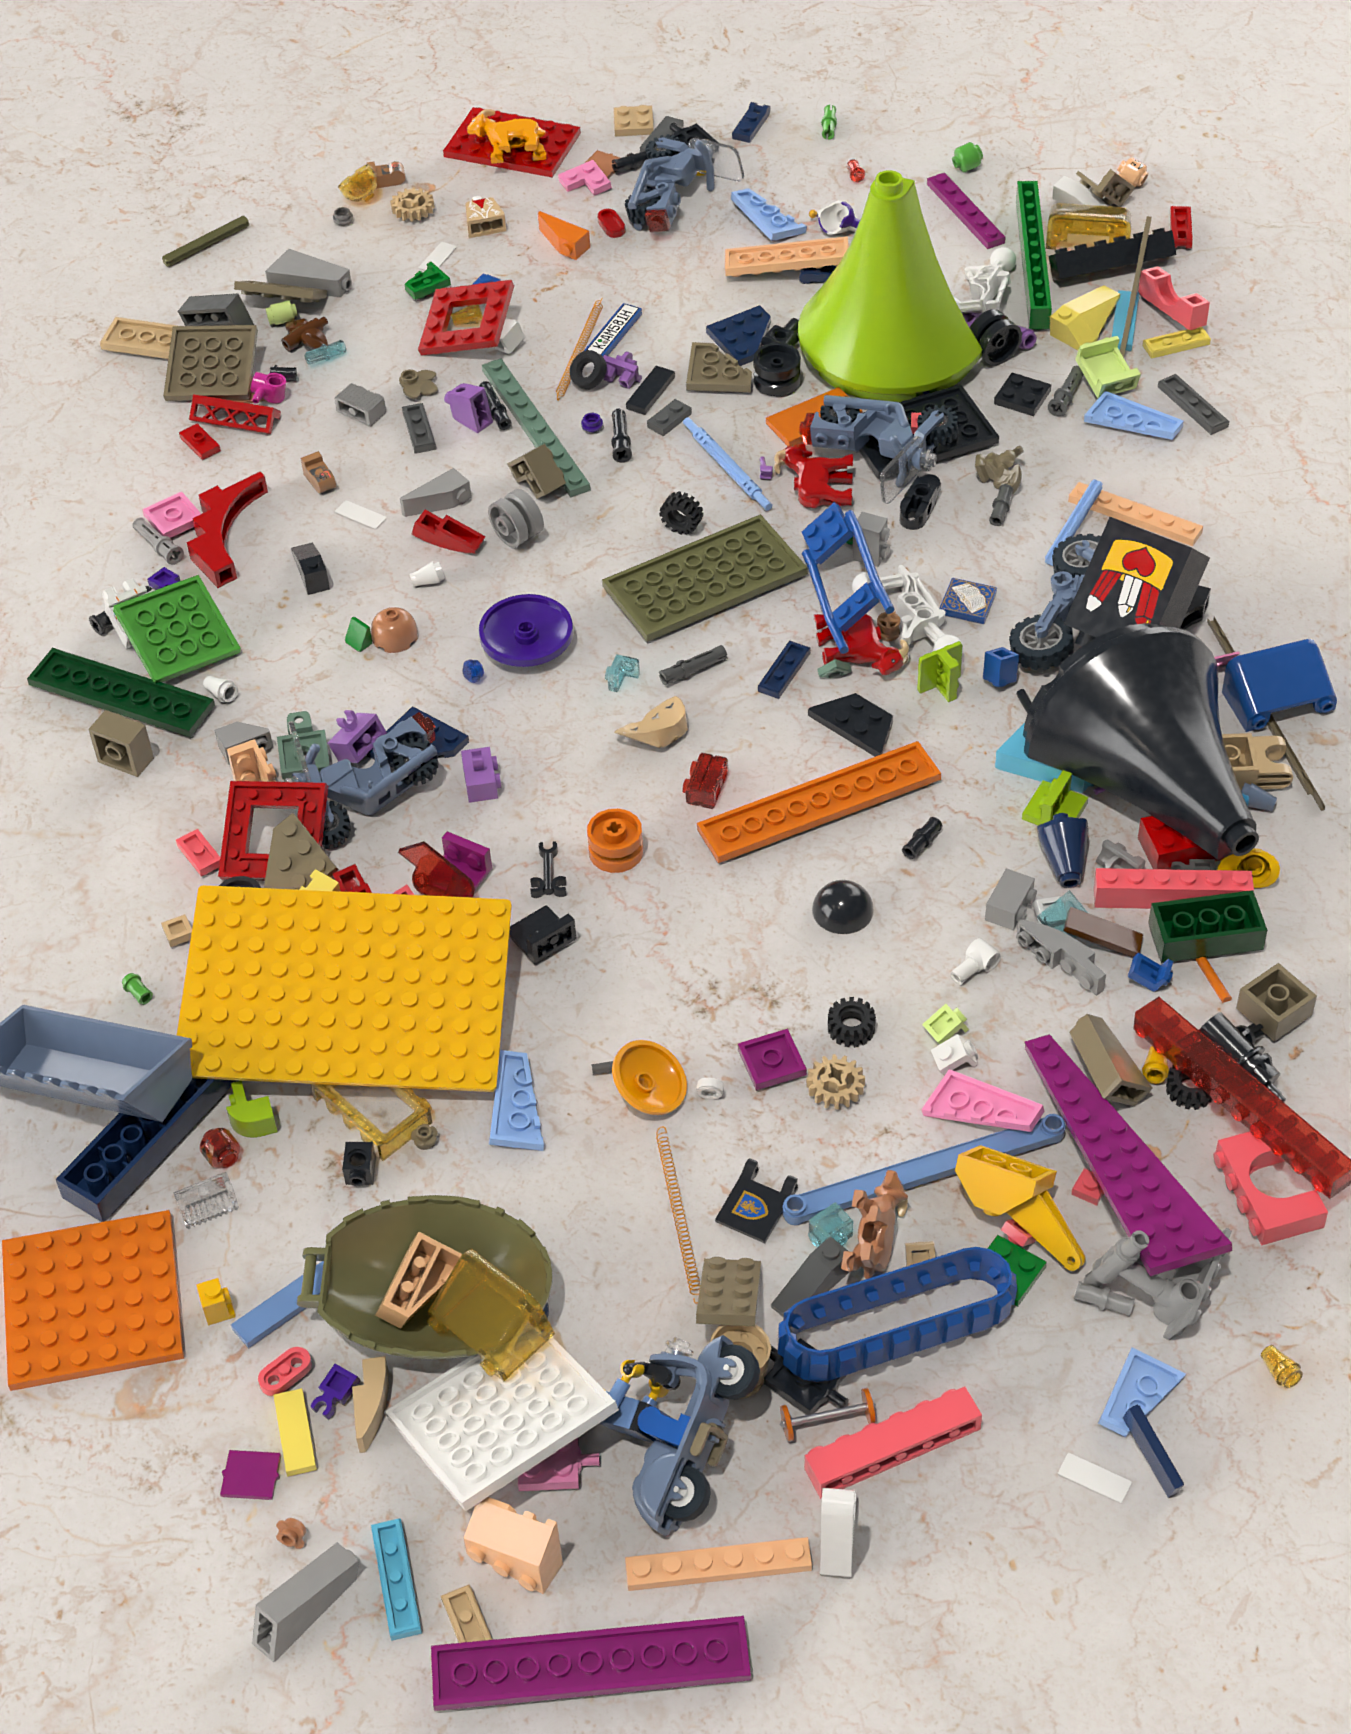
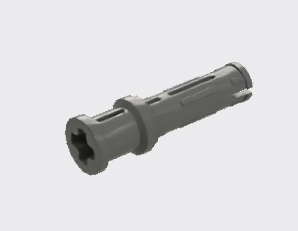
M1073 366L1062 387L1055 391L1054 399L1049 401L1048 410L1052 415L1063 416L1067 411V405L1071 404L1073 392L1084 376L1079 366Z

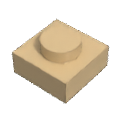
M185 914L161 923L170 947L191 940L192 928Z
M934 1242L905 1243L906 1267L935 1258Z

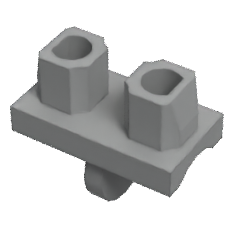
M1108 839L1103 841L1101 853L1096 859V862L1104 868L1143 869L1146 863L1140 856L1133 857L1127 853L1126 847L1121 843L1114 844Z

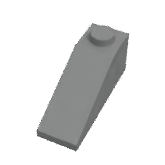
M452 468L400 497L402 515L407 517L422 514L425 509L429 512L454 508L471 498L470 481Z

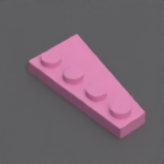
M950 1069L921 1109L923 1116L1027 1132L1033 1130L1045 1112L1042 1104Z

